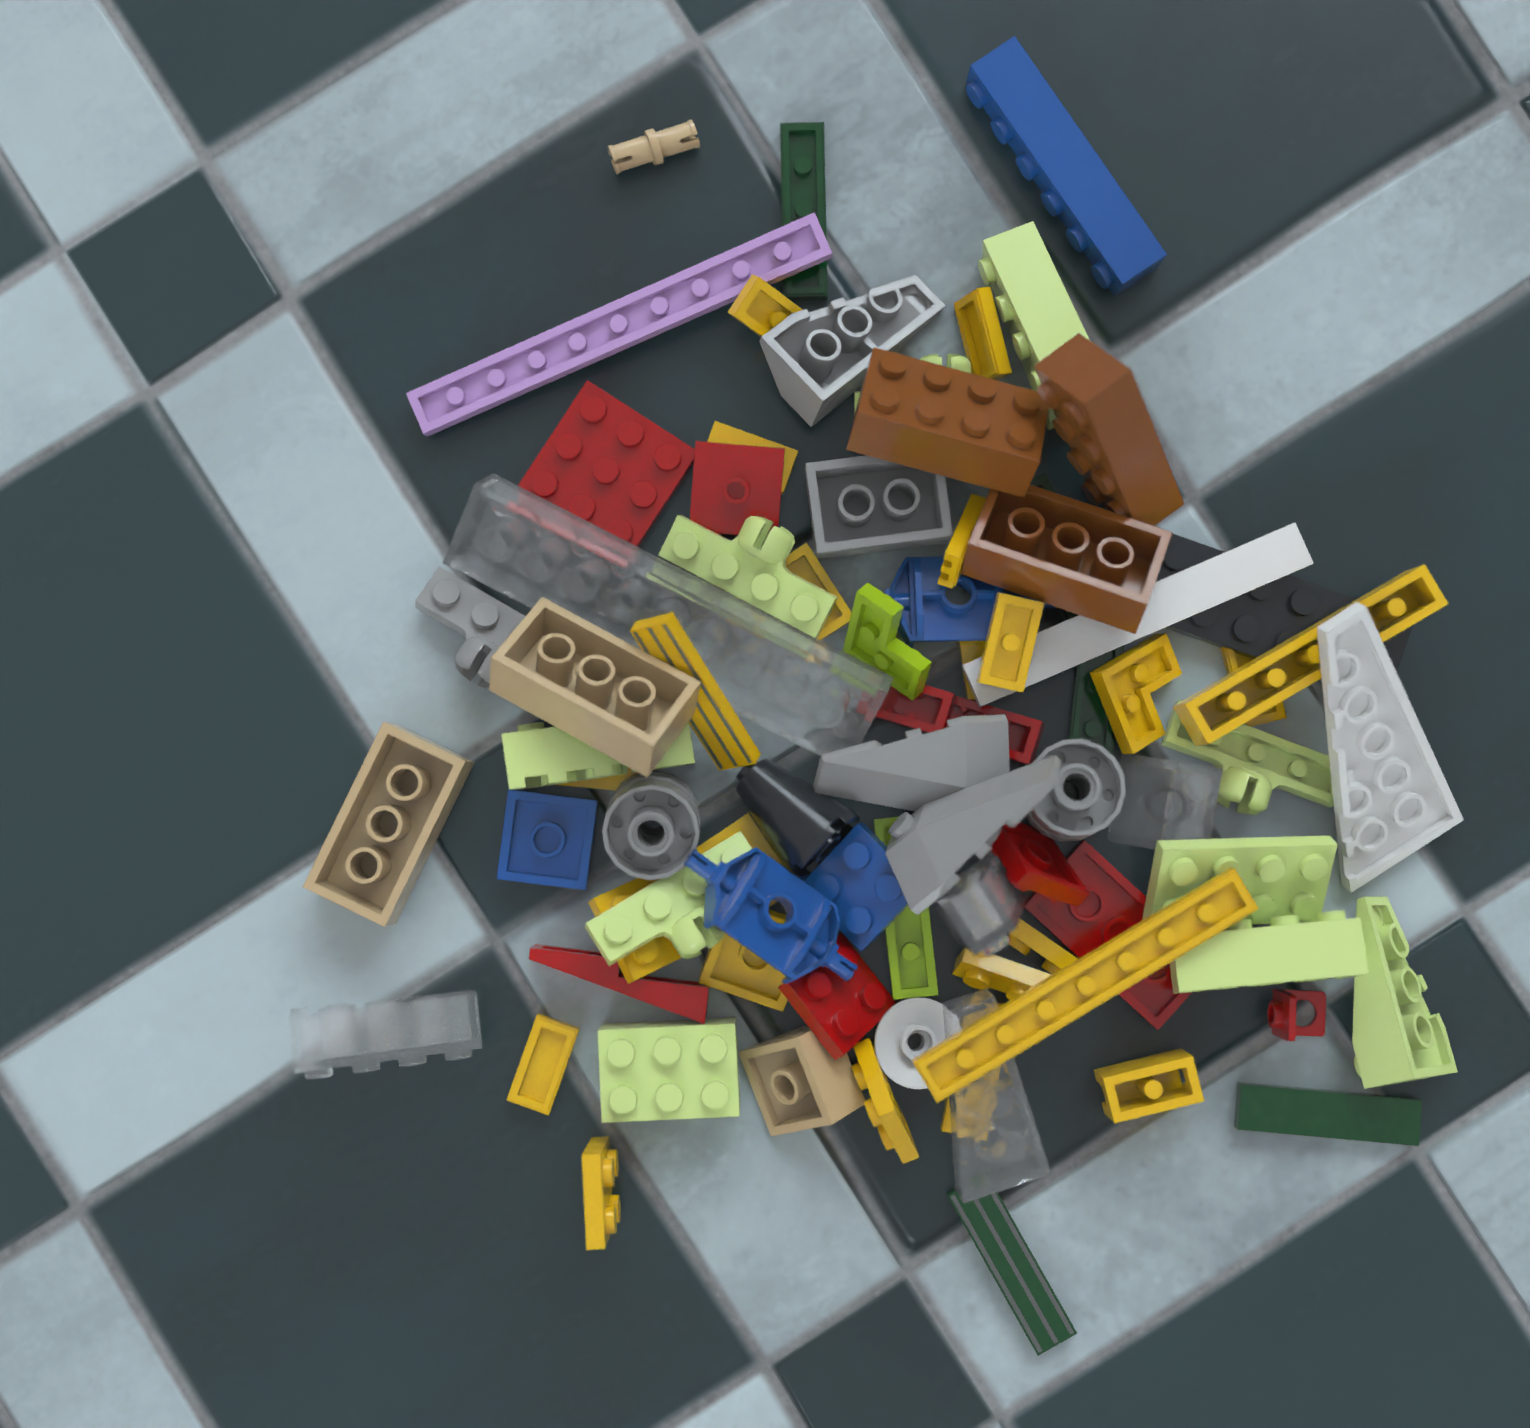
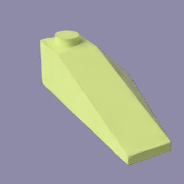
M1388 897L1358 898L1356 918L1361 917L1370 974L1354 977L1352 1044L1355 1052L1354 1066L1357 1074L1362 1078L1364 1089L1457 1073V1067L1442 1018L1439 1013L1430 1014L1421 992H1425L1428 988L1422 974L1416 975L1409 967L1405 958L1409 953V944Z

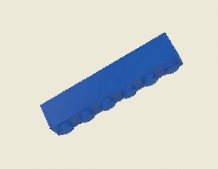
M1013 36L971 64L966 80V92L971 102L978 109L983 107L991 118V128L996 138L1003 145L1008 143L1016 154L1015 160L1021 174L1029 181L1033 179L1041 190V200L1044 207L1052 216H1059L1067 228L1066 236L1071 246L1079 253L1083 251L1091 262V272L1096 282L1103 289L1109 288L1115 297L1158 268L1166 257V252L1017 38Z

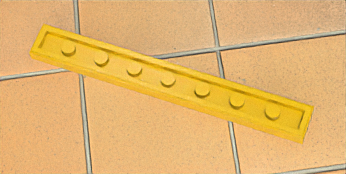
M1229 868L912 1059V1062L935 1101L939 1103L1259 908L1235 868Z

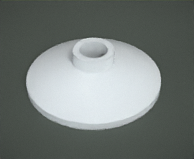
M915 997L896 1003L883 1015L875 1032L874 1050L881 1069L891 1080L903 1087L927 1089L928 1087L913 1064L912 1059L961 1030V1027L954 1014L946 1006L935 1000ZM918 1033L921 1037V1044L916 1049H910L908 1038L910 1035Z

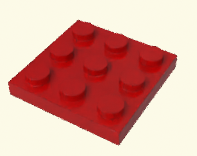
M587 380L514 491L628 565L694 464L695 449Z

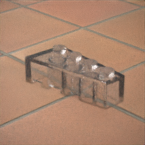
M992 852L958 874L960 880L932 904L955 940L974 955L983 952L985 956H989L1010 942L1007 934L1017 928L1030 893L1029 889L1021 891L1008 881L1005 876L1007 871L1005 866Z
M985 988L943 1002L945 1039L998 1008L994 995ZM1014 1057L949 1096L955 1190L962 1203L1051 1174Z
M474 990L418 995L410 997L411 1001L402 1002L401 998L379 999L366 1002L365 1007L356 1008L355 1004L327 1005V1007L319 1008V1013L308 1014L307 1007L292 1008L289 1020L294 1073L305 1072V1079H318L334 1075L333 1068L352 1066L353 1073H361L380 1069V1062L398 1060L399 1066H414L426 1063V1056L444 1053L445 1060H459L472 1057L473 1049L482 1048L477 993Z

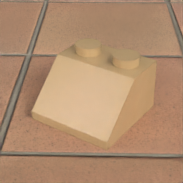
M807 1025L738 1052L770 1136L832 1125L865 1105L864 1095L857 1083L847 1053L834 1060Z

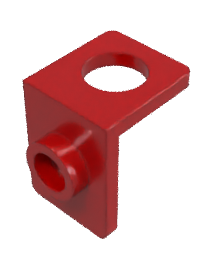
M1273 989V1001L1269 1002L1267 1012L1268 1024L1272 1028V1034L1286 1041H1295L1296 1036H1324L1326 1021L1325 992ZM1298 1000L1309 1001L1315 1010L1313 1020L1305 1026L1296 1025Z

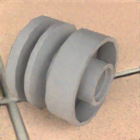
M1085 739L1062 740L1047 747L1033 762L1035 763L1055 755L1061 760V766L1056 786L1025 817L1028 823L1042 836L1059 842L1080 841L1106 828L1120 813L1126 795L1125 777L1116 758L1103 746ZM1068 782L1077 787L1079 791L1078 801L1069 799L1065 795L1063 783Z
M653 770L648 778L640 773H636L621 782L610 798L603 824L602 834L606 852L618 868L632 877L655 880L667 878L685 867L683 863L693 849L697 848L700 835L698 800L688 784L674 774ZM655 820L662 826L659 828H649L643 822Z

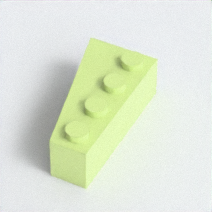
M544 722L517 726L518 732L501 734L509 789L512 790L623 775L628 770L626 765L559 728H545ZM689 723L654 770L695 764Z
M1345 910L1317 913V922L1299 923L1298 915L1270 918L1271 926L1252 928L1251 920H1240L1169 963L1173 994L1232 989L1240 986H1266L1292 981L1296 983L1331 979L1333 977L1334 979H1344L1370 974L1361 917L1346 919Z

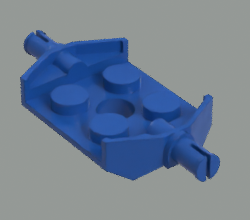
M944 556L906 557L899 567L890 589H885L884 593L904 606L898 632L905 644L913 648L914 642L986 641L997 592L1035 600L961 574L956 587H962L967 590L971 599L965 604L955 605L949 602L945 595V592L950 588L937 584ZM1044 603L1043 608L1056 609L1055 606Z
M756 847L726 864L722 861L714 864L696 849H693L687 856L683 865L705 879L707 884L705 888L704 927L707 929L713 925L718 927L786 977L782 980L784 984L800 978L819 966H826L845 982L853 976V971L857 969V965L837 952L839 946L836 944L840 925L837 905ZM771 900L781 903L785 908L786 920L784 924L776 923L771 919L768 913V905Z

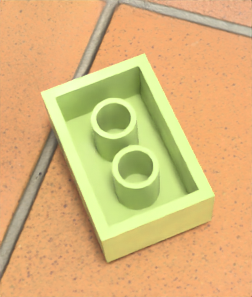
M736 1017L706 1018L705 1024L692 1019L603 1023L598 1029L602 1123L740 1116L741 1102Z

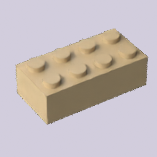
M541 597L491 656L489 690L647 778L693 717L701 682L544 597Z
M383 721L303 888L384 927L396 924L475 762L397 724Z

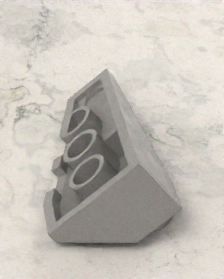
M913 275L872 288L866 295L846 301L844 297L830 301L829 306L811 312L804 309L792 313L764 334L759 342L780 395L812 427L843 403L862 385L873 347L897 353L945 309L946 305L917 275Z
M1005 714L961 716L947 720L948 728L922 734L921 729L917 728L906 731V739L881 745V743L873 740L822 754L813 784L814 791L829 796L916 811L927 802L1010 772L1008 720Z
M1055 755L927 802L911 815L908 812L900 815L889 829L891 838L885 854L910 910L918 915L947 893L960 880V876L956 872L973 854L982 859L992 849L991 844L999 836L1004 823L1009 827L1016 826L1056 786L1061 760Z

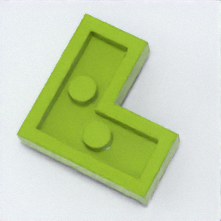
M867 582L856 592L842 652L913 701L924 690L932 662L922 656L919 651L896 638L904 606Z

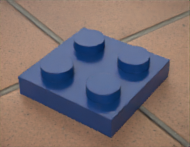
M508 790L497 879L587 890L599 800Z
M863 822L858 823L804 881L837 905L840 918L839 930L861 952L866 950L908 906L885 854L887 846Z

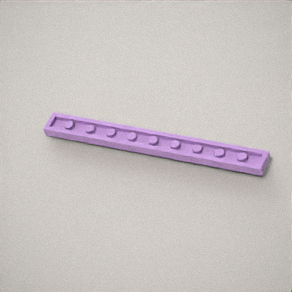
M815 212L407 392L406 395L423 434L428 437L734 302L752 274L759 276L769 285H772L831 259L832 251Z

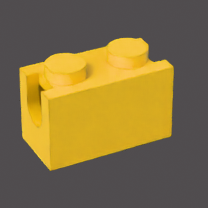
M1181 1048L1094 1069L1096 1081L1101 1085L1106 1101L1102 1102L1104 1114L1113 1123L1204 1102L1194 1058ZM1181 1068L1185 1077L1184 1083L1181 1082L1178 1070Z

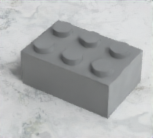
M867 455L805 463V480L814 549L818 560L947 544L951 540L953 531L945 476Z

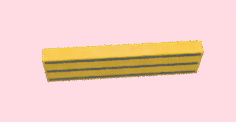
M670 612L636 621L630 632L642 651L701 682L695 713L688 723L718 770L722 771L756 764L761 755L760 751L674 613Z

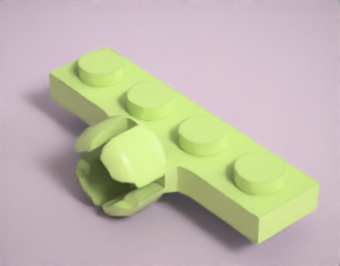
M677 515L658 556L814 638L819 637L838 597L791 573L786 568V559L795 543L794 535L782 526L780 528L776 526L772 528V521L764 517L750 516L745 520L738 536L733 540H728L682 515Z
M1172 708L1165 730L1166 734L1163 736L1161 745L1209 762L1217 768L1218 779L1213 796L1220 805L1229 808L1231 801L1237 802L1236 812L1256 815L1267 809L1272 791L1274 789H1281L1329 808L1334 806L1328 755L1245 724L1210 744L1195 746L1175 710Z
M739 831L702 853V855L714 864H718L721 861L726 864L752 850V847L742 832ZM687 866L670 877L655 881L585 924L586 931L609 966L657 937L664 936L668 938L682 958L690 959L701 955L700 950L705 946L711 949L721 941L725 934L715 925L708 929L704 927L705 888L707 884L705 879Z

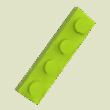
M898 817L873 819L874 834L887 847L891 838L889 829ZM908 905L885 929L893 1000L938 995L929 907L916 915L910 910Z

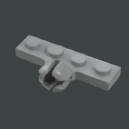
M438 567L416 599L415 607L463 635L465 642L455 655L456 669L469 681L476 674L479 675L482 679L478 686L489 689L491 656L524 619L525 615L445 569Z

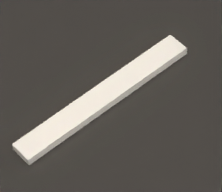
M1292 523L1155 582L1136 634L1081 615L1038 632L1025 688L1314 564L1296 523ZM982 657L961 666L979 707L1016 692L976 682Z

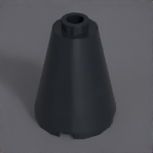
M767 758L760 762L757 761L756 764L744 766L736 776V779L740 781L736 788L737 793L785 868L801 880L808 878L811 874L806 869L814 861L820 864L853 829L849 823L860 821V817L853 809L829 795L816 793L813 785Z

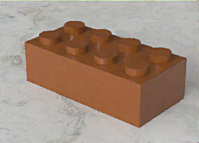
M1080 333L1034 365L1041 382L1037 387L1038 393L1046 405L1055 413L1056 418L1052 420V424L1059 436L1068 443L1071 450L1067 453L1068 460L1074 469L1082 475L1085 482L1081 484V489L1094 506L1102 504L1108 511L1155 526L1184 505L1179 488L1130 368Z
M873 347L861 386L846 450L1024 498L1040 463L1049 407L1043 401L1038 391Z
M1029 485L1024 498L990 489L969 539L961 574L1136 634L1173 532L1033 485Z

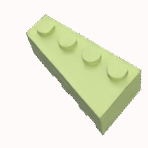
M1032 221L983 240L982 259L978 260V268L986 286L991 285L998 315L1003 323L1006 322L1014 349L1021 360L1031 388L1034 391H1038L1037 387L1041 382L1034 365L1078 333L1088 340L1090 339ZM1048 408L1046 420L1048 430L1054 428L1052 420L1056 418L1051 408Z

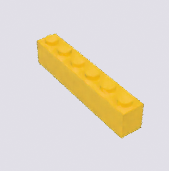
M1423 564L1402 572L1174 705L1173 709L1195 746L1212 743L1320 680L1322 677L1317 627L1355 602L1367 607L1382 642L1448 605L1449 603L1426 565Z

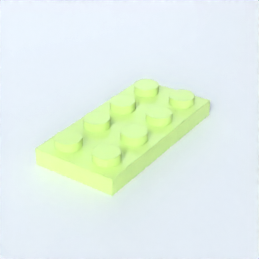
M1330 835L1157 840L1142 919H1146L1225 870L1235 868L1259 908L1241 920H1251L1252 925L1270 924V918L1298 915L1299 923L1317 922L1316 914L1322 913L1338 844Z

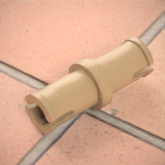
M691 119L685 123L657 132L651 128L644 131V136L607 146L609 155L612 156L611 163L615 173L619 174L621 171L649 162L658 165L664 163L663 158L690 149L700 148L699 138L695 137L697 130L694 122Z

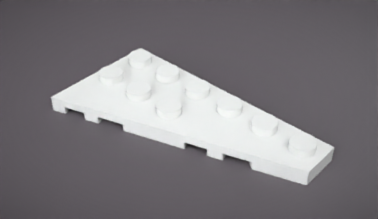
M1355 602L1317 627L1341 886L1349 893L1354 892L1464 820L1367 607L1358 602Z

